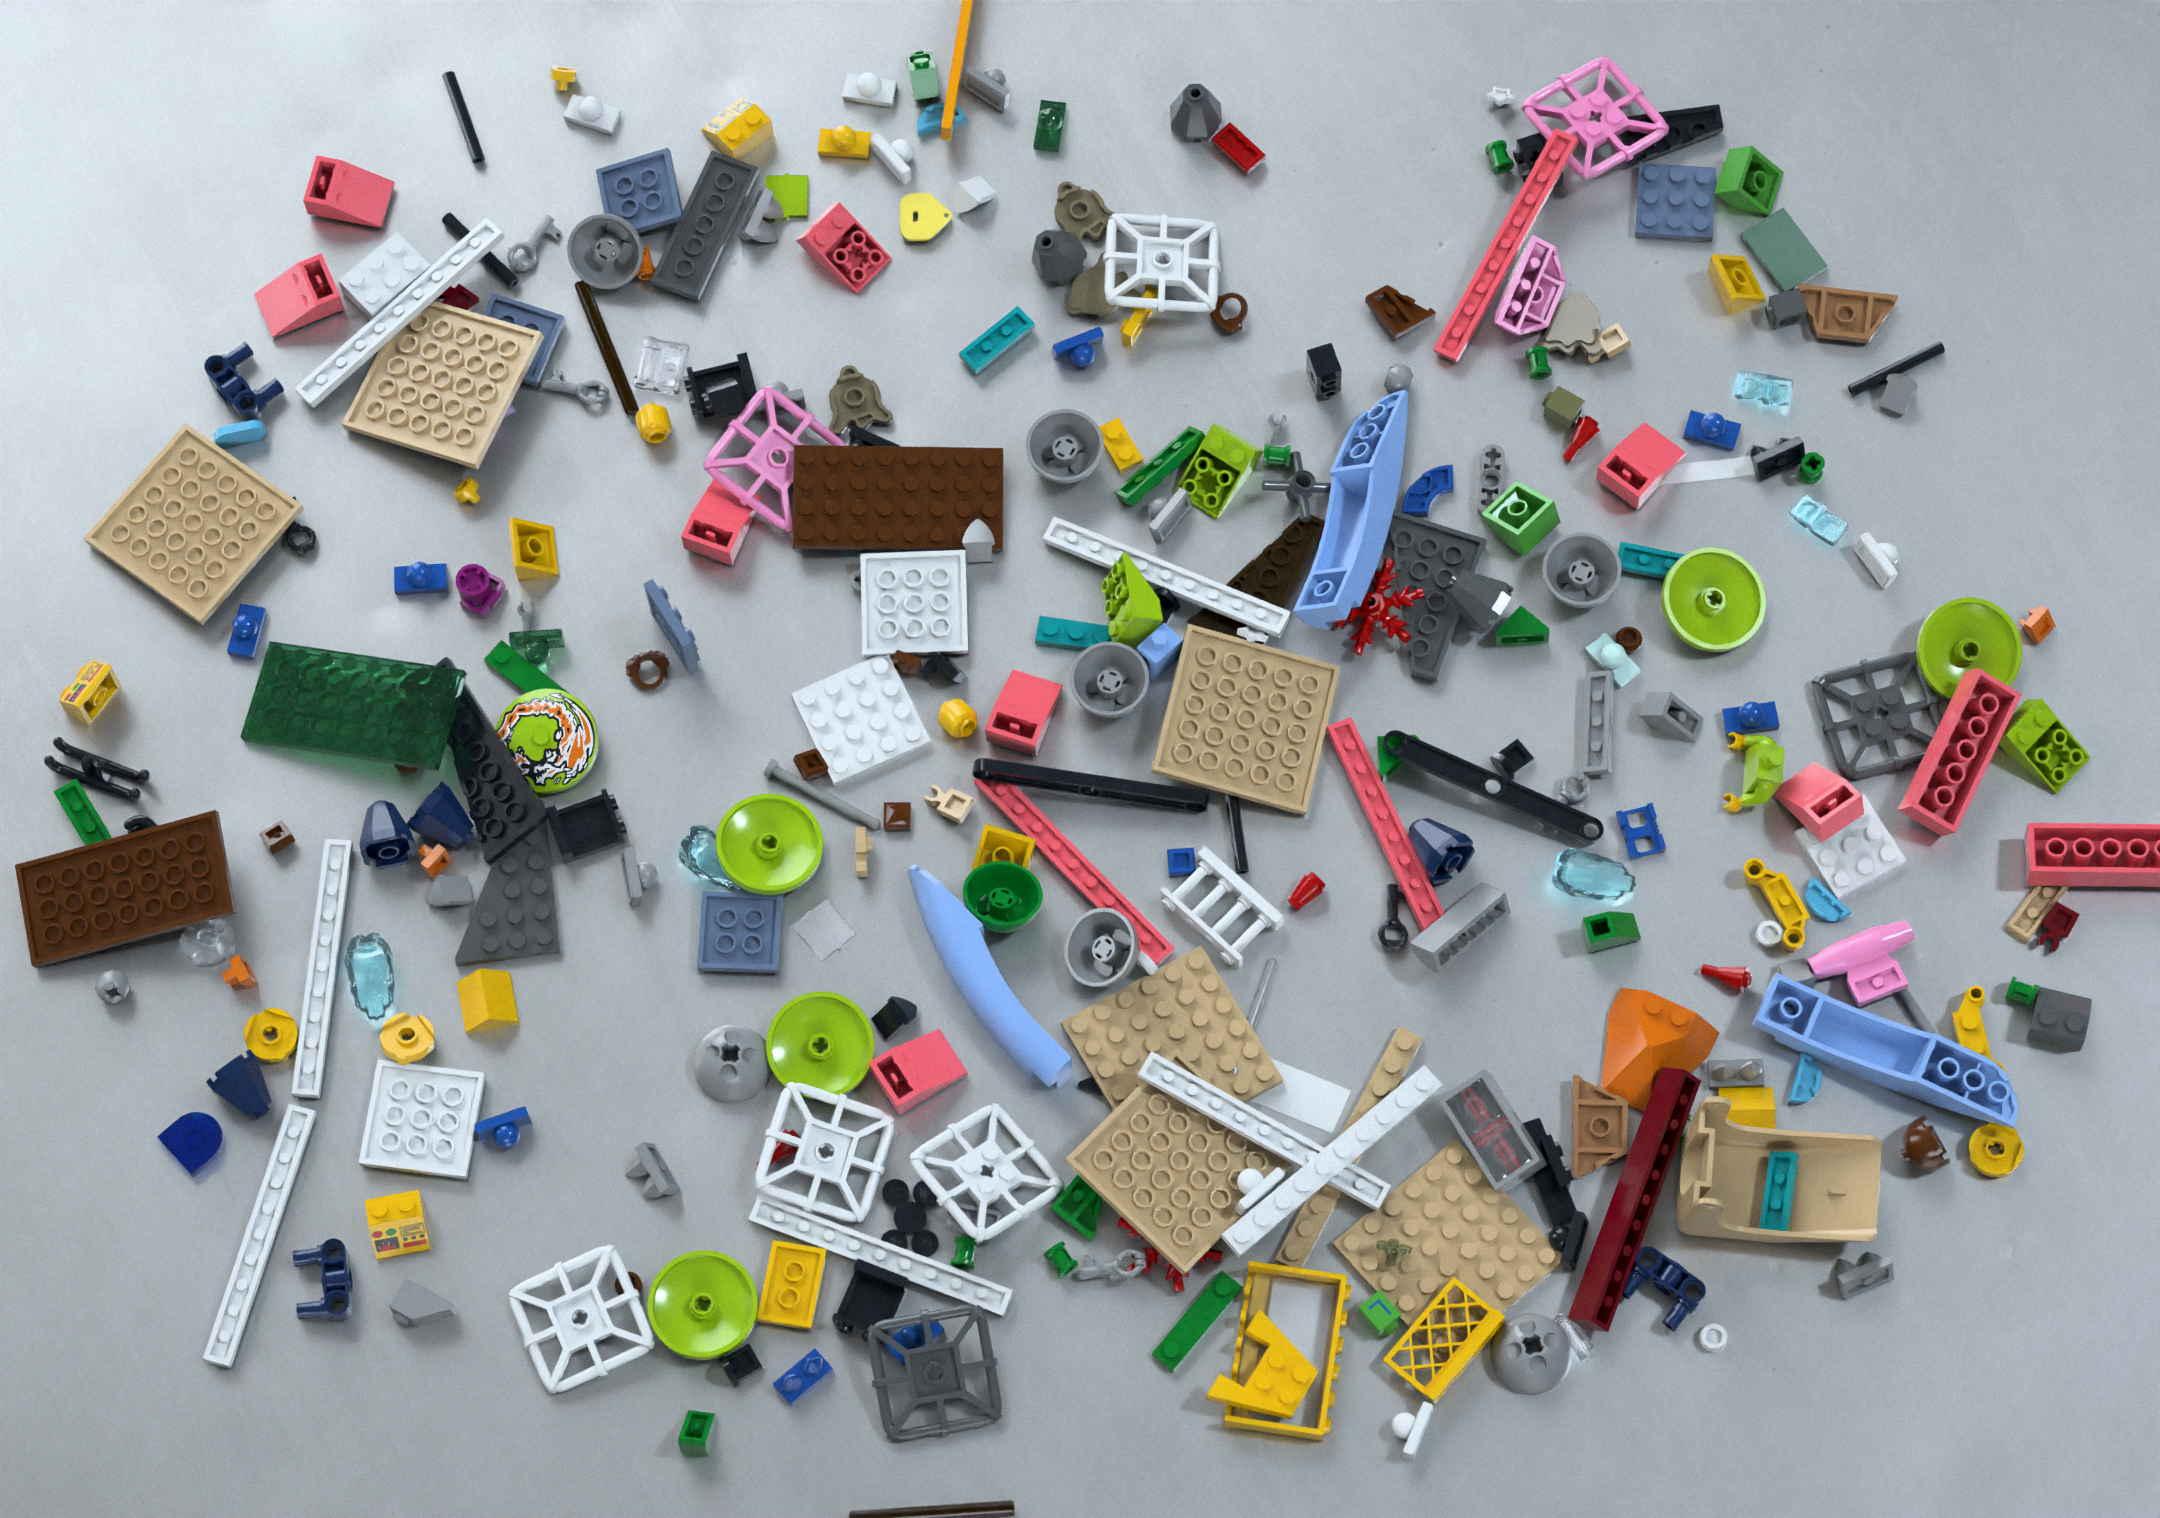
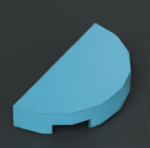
M945 102L934 103L924 109V112L917 121L918 135L941 129ZM956 108L953 126L967 122V118L961 109Z
M1812 877L1806 888L1805 901L1807 908L1813 916L1829 923L1842 922L1852 916V912Z
M1804 1052L1801 1053L1788 1105L1808 1103L1817 1095L1822 1084V1072L1812 1056Z

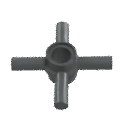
M1295 451L1290 454L1293 475L1288 481L1263 480L1262 490L1286 491L1287 498L1291 502L1298 504L1301 521L1309 522L1311 521L1308 498L1313 493H1330L1331 483L1316 482L1312 473L1303 470L1301 454Z

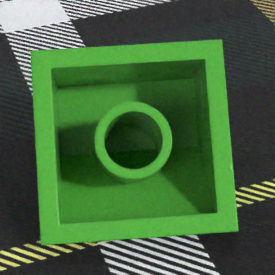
M1753 146L1729 149L1714 194L1730 207L1767 217L1770 215L1784 172Z
M1517 480L1481 513L1482 518L1507 546L1525 556L1561 522L1553 500Z

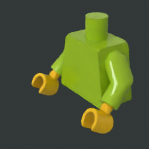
M1735 732L1728 734V736L1735 738V742L1732 745L1727 744L1728 747L1738 751L1743 750L1745 747L1747 749L1745 750L1742 796L1738 798L1731 793L1725 794L1723 799L1730 802L1723 806L1726 810L1737 813L1742 805L1750 807L1767 803L1782 784L1785 749L1777 746V743L1769 736L1748 735L1745 737Z

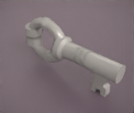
M546 215L527 242L517 243L509 248L507 258L510 268H514L518 273L532 269L537 262L535 247L541 238L546 234L551 235V238L555 241L558 239L556 235L560 236L562 232L553 228L554 219L551 216ZM523 249L531 255L528 264L518 263V260L514 258L517 250Z
M553 369L551 379L544 378L542 382V389L576 394L581 401L589 405L605 402L609 393V388L598 380H588L579 384L562 382L560 379L563 376V371L557 373L555 369ZM590 386L598 387L597 397L585 396L586 388Z
M1583 772L1567 774L1561 780L1560 796L1556 800L1563 804L1582 802L1587 799L1590 793L1589 782L1591 780L1585 777L1586 775ZM1572 779H1575L1578 783L1581 782L1580 785L1584 788L1579 796H1573L1566 789L1567 783ZM1536 821V823L1540 827L1544 828L1546 826L1545 824Z
M1127 1249L1120 1253L1113 1262L1099 1266L1094 1264L1096 1261L1094 1254H1090V1258L1086 1255L1084 1256L1085 1269L1078 1270V1277L1082 1281L1099 1277L1100 1275L1116 1273L1124 1278H1133L1142 1269L1146 1268V1255L1136 1249ZM1135 1256L1136 1268L1124 1271L1122 1261L1126 1257Z

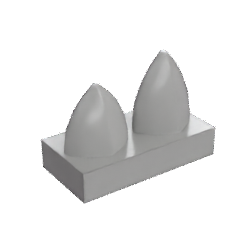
M766 187L758 191L738 235L739 238L745 241L750 239L759 242L778 241L774 229L762 219V217L778 218L784 215L780 203L772 196L773 191Z
M1763 1059L1708 1060L1709 1090H1717L1718 1088L1764 1087Z
M642 1142L635 1147L637 1154L630 1161L625 1176L640 1177L648 1173L650 1174L643 1188V1196L655 1198L664 1194L673 1195L680 1190L655 1144Z
M1866 1252L1860 1267H1856L1851 1262L1839 1258L1836 1264V1276L1843 1299L1846 1300L1894 1280L1893 1263L1889 1256L1881 1257L1877 1254Z

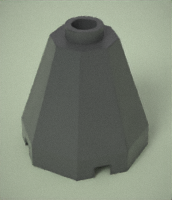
M1189 84L1170 105L1171 130L1186 142H1194V139L1208 141L1222 127L1221 103L1203 85Z
M1055 229L1045 230L1036 237L1032 263L1044 281H1054L1065 285L1083 272L1084 258L1086 259L1087 251L1075 233Z
M1461 570L1458 574L1453 572L1445 583L1448 587L1446 590L1447 596L1471 629L1480 635L1488 631L1492 626L1488 623L1489 620H1497L1501 615L1514 589L1506 582Z

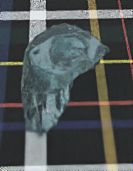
M692 826L689 829L688 836L682 839L679 848L681 863L701 879L716 886L725 887L731 891L743 889L727 877L719 864L716 854V834L707 826Z
M1569 848L1556 855L1552 883L1560 891L1570 896L1596 900H1617L1624 893L1634 891L1633 889L1636 886L1635 876L1628 873L1623 863L1615 862L1608 857H1602L1596 853L1586 852L1579 848Z
M370 933L367 936L355 935L346 948L344 960L350 983V991L354 997L355 1006L362 1012H365L369 1020L374 1019L377 1021L379 1018L385 1017L386 1009L394 1001L393 953L387 941L379 933Z

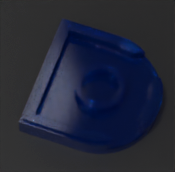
M191 1112L178 1118L157 1138L190 1175L194 1177L221 1152L223 1131L212 1116L202 1112Z

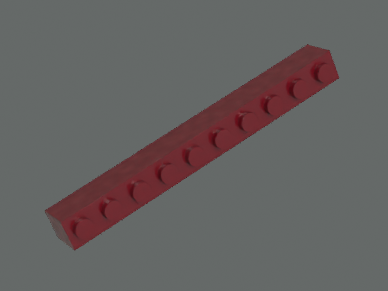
M1661 1067L1568 1315V1319L1584 1329L1608 1332L1701 1084L1700 1079L1685 1069Z

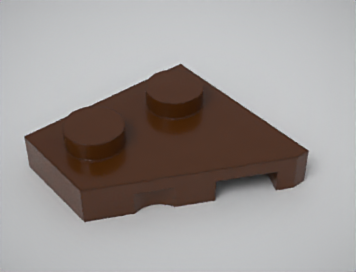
M1389 285L1376 290L1365 298L1366 304L1394 340L1434 319L1436 315L1433 309L1429 308V310L1420 307L1415 304V299L1400 294L1398 290Z

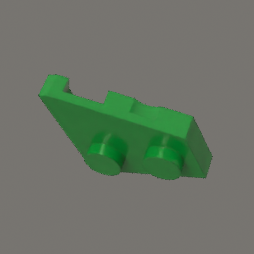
M1077 1174L1050 1207V1210L1091 1242L1095 1236L1102 1197Z

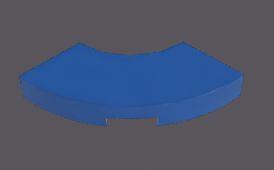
M1453 465L1439 466L1422 474L1409 487L1403 500L1402 513L1414 517H1428L1429 508L1434 500L1443 494L1453 492Z

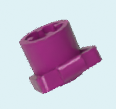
M478 564L463 566L456 575V586L461 598L459 604L480 617H484L495 606L506 589L502 579L487 572L483 566ZM491 581L498 584L495 590H493Z

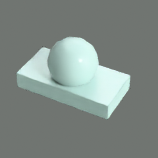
M1605 632L1585 648V652L1603 671L1611 670L1614 673V683L1620 689L1640 673V668L1626 655L1623 646L1615 643Z

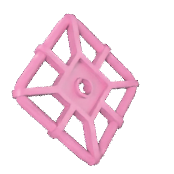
M1606 56L1595 59L1568 75L1563 74L1559 76L1556 82L1534 93L1522 103V111L1547 141L1553 131L1540 116L1561 119L1569 128L1563 132L1574 137L1576 136L1586 147L1584 167L1573 155H1571L1567 162V165L1578 176H1581L1582 180L1599 176L1623 161L1628 162L1632 160L1633 155L1658 142L1669 132L1668 124L1645 98L1644 91L1640 87H1636L1618 65ZM1600 69L1597 89L1582 97L1572 84ZM1607 70L1628 93V95L1616 102H1613L1603 90ZM1560 90H1563L1573 101L1572 104L1565 108L1538 104ZM1636 102L1654 124L1629 120L1621 110ZM1591 116L1599 117L1600 122L1596 120L1590 121ZM1625 131L1649 134L1630 146L1624 145L1617 137ZM1608 142L1617 153L1590 168L1593 149Z
M763 386L762 390H759L751 398L737 418L729 422V428L709 452L703 465L704 470L714 480L741 500V504L744 506L747 504L774 526L784 530V532H792L793 517L791 516L787 489L794 481V445H803L797 438L808 426L831 445H847L814 419L815 415L811 412L806 413L781 392L771 389L770 386ZM764 400L768 429L759 438L747 429L744 424ZM773 400L801 421V424L792 435L777 425ZM737 434L754 445L746 457L718 459ZM781 453L784 463H774L771 454L777 455ZM745 466L759 478L747 492L718 468ZM764 481L779 492L783 518L753 496Z

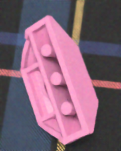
M1534 235L1531 236L1514 265L1495 310V325L1517 336L1548 327L1566 285L1563 270L1557 256L1556 246Z

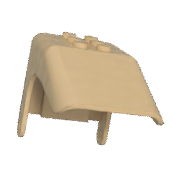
M1719 1096L1703 1099L1681 1140L1675 1223L1678 1230L1687 1235L1767 1243L1873 1242L1876 1240L1882 1144L1879 1138L1872 1135L1792 1131L1745 1126L1726 1118L1731 1108V1100ZM1770 1151L1796 1152L1800 1156L1789 1231L1759 1229Z

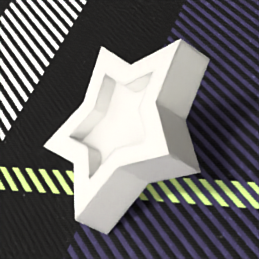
M1493 86L1492 92L1486 94L1485 100L1495 102L1498 107L1503 104H1515V97L1511 95V89H1499Z
M1246 625V627L1237 629V635L1245 637L1248 642H1266L1267 636L1263 631Z

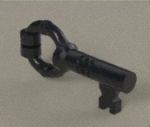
M294 520L288 527L286 542L292 550L306 554L315 549L316 535L314 530L300 525ZM301 532L307 533L310 540L299 546L296 545L293 541V536H297Z
M1397 884L1387 885L1388 919L1380 925L1377 932L1379 940L1386 947V950L1399 951L1406 944L1409 937L1406 927L1398 919V902H1408L1404 894L1398 891ZM1387 928H1398L1401 931V940L1393 941L1392 939H1386L1385 930Z

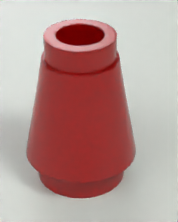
M1310 871L1308 875H1303L1287 901L1299 911L1323 894L1326 884L1315 873Z

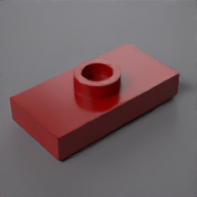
M1231 122L1212 137V143L1247 175L1266 159V155Z

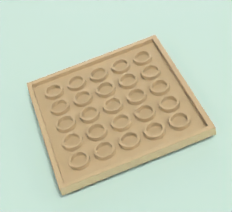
M433 301L380 348L342 422V426L353 432L478 469L544 336L540 331Z
M185 423L89 531L84 540L203 625L304 508L298 501Z
M1188 624L1150 773L1305 815L1341 667Z
M1202 946L1162 966L1152 976L1146 975L1061 1021L1063 1030L1112 1111L1144 1081L1137 1076L1151 1051L1166 1059L1177 1049L1218 1089L1243 1103H1247L1283 1083L1281 1074ZM1235 1067H1238L1236 1074L1231 1072Z
M1177 1049L1166 1058V1060L1215 1086ZM1145 1081L1064 1161L1183 1275L1212 1248L1226 1230L1243 1216H1240L1234 1209L1238 1202L1246 1196L1238 1187V1175L1245 1169H1256L1261 1172L1265 1179L1277 1167L1285 1173L1293 1165Z
M1456 1139L1384 1198L1377 1211L1371 1209L1332 1242V1246L1375 1293L1380 1290L1401 1313V1322L1408 1329L1453 1277L1458 1279L1494 1310L1497 1309L1504 1314L1561 1265L1560 1259L1562 1256L1560 1251H1556L1550 1246L1548 1238L1505 1192L1499 1193L1494 1190L1477 1161ZM1390 1239L1399 1240L1398 1245L1406 1244L1413 1249L1411 1254L1397 1257L1396 1266H1388L1385 1264L1387 1254L1384 1250L1377 1249V1241L1385 1240L1389 1243ZM1454 1286L1447 1294L1448 1304L1465 1303L1464 1293ZM1467 1296L1468 1303L1474 1302ZM1445 1298L1439 1305H1445ZM1480 1306L1468 1307L1469 1322L1481 1321L1487 1315V1312ZM1465 1308L1449 1309L1450 1323L1466 1322ZM1446 1309L1434 1310L1430 1314V1325L1447 1324ZM1427 1319L1421 1326H1427ZM1470 1326V1333L1476 1328V1326ZM1467 1327L1450 1328L1452 1343L1464 1342L1468 1337ZM1428 1330L1416 1331L1413 1334L1422 1345H1429ZM1431 1330L1432 1344L1449 1343L1448 1330ZM1452 1347L1453 1353H1454L1459 1347ZM1449 1348L1433 1349V1357L1439 1363H1446L1450 1358Z

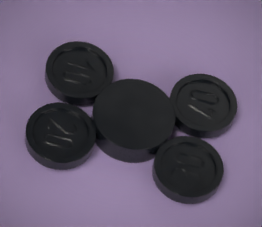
M900 1179L889 1180L883 1186L882 1196L888 1205L897 1207L894 1212V1223L898 1230L892 1229L885 1232L881 1240L907 1250L908 1240L906 1235H914L911 1240L913 1252L924 1257H931L937 1252L939 1242L933 1232L923 1230L927 1223V1215L923 1207L935 1205L938 1198L925 1182L921 1180L913 1188L915 1202L907 1201L910 1194L907 1184Z

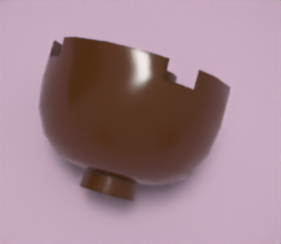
M1923 1115L1911 1122L1903 1131L1902 1142L1904 1148L1900 1152L1907 1164L1913 1162L1920 1170L1936 1171L1949 1165L1951 1160L1950 1158L1944 1159L1943 1154L1947 1153L1933 1126H1926L1924 1124V1121L1928 1119Z

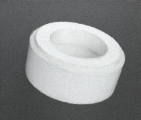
M1765 921L1758 926L1756 941L1761 947L1774 949L1781 944L1783 929L1777 922Z
M1139 951L1137 967L1144 974L1152 976L1159 970L1147 954Z
M1716 1323L1706 1325L1701 1330L1699 1336L1702 1348L1711 1353L1721 1351L1726 1346L1728 1340L1724 1327Z

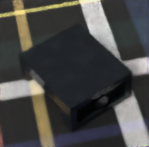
M747 352L737 354L738 361L694 372L692 367L686 368L688 376L683 377L686 391H692L694 399L689 400L692 415L698 414L700 423L740 414L742 411L739 410L715 418L712 412L708 413L707 409H705L701 394L705 393L703 385L733 376L738 383L745 406L757 393Z
M606 788L601 789V795L557 810L556 806L553 805L546 808L551 816L549 822L564 864L625 843L623 834L627 833L624 821L622 818H616L614 811L619 808L614 794L608 795Z
M857 1258L853 1268V1277L837 1314L834 1313L832 1321L838 1331L847 1335H851L852 1332L861 1335V1339L868 1343L869 1331L867 1329L869 1326L881 1320L896 1318L910 1284L907 1277ZM886 1330L883 1332L889 1335L890 1330ZM879 1338V1343L884 1345L885 1342Z

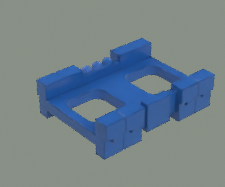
M1653 803L1624 812L1621 810L1616 811L1620 829L1623 830L1630 861L1656 853H1664L1666 846L1662 833L1659 834L1660 830L1655 820L1657 816ZM1642 812L1647 824L1636 828L1630 827L1627 816ZM1650 837L1654 849L1638 852L1635 840Z

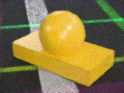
M845 125L839 126L836 129L820 128L818 155L869 159L871 132L854 131L851 127Z

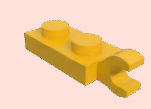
M1145 284V294L1142 298L1157 299L1158 288L1152 289V284ZM1133 307L1131 318H1126L1120 329L1123 344L1130 347L1133 346L1154 309Z

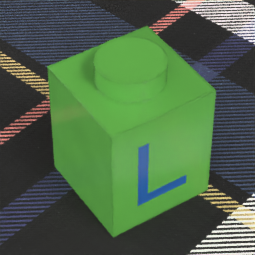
M1380 1290L1358 1307V1315L1379 1338L1385 1334L1388 1336L1392 1335L1400 1327L1401 1313Z

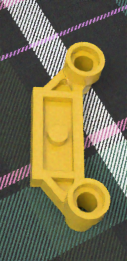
M1749 859L1743 869L1745 881L1750 885H1757L1761 888L1785 930L1782 939L1785 950L1790 953L1797 952L1804 944L1805 922L1810 920V915L1785 872L1778 874L1766 869L1765 864L1760 859Z
M1972 986L1964 993L1958 1012H1953L1951 1015L1958 1044L1989 1058L2004 1071V1066L1992 1059L1980 1014V1009L1985 1002L1984 990L1980 986Z

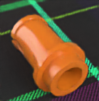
M647 246L644 247L645 252H643L642 264L636 274L640 280L644 281L650 280L656 269L652 265L650 248Z

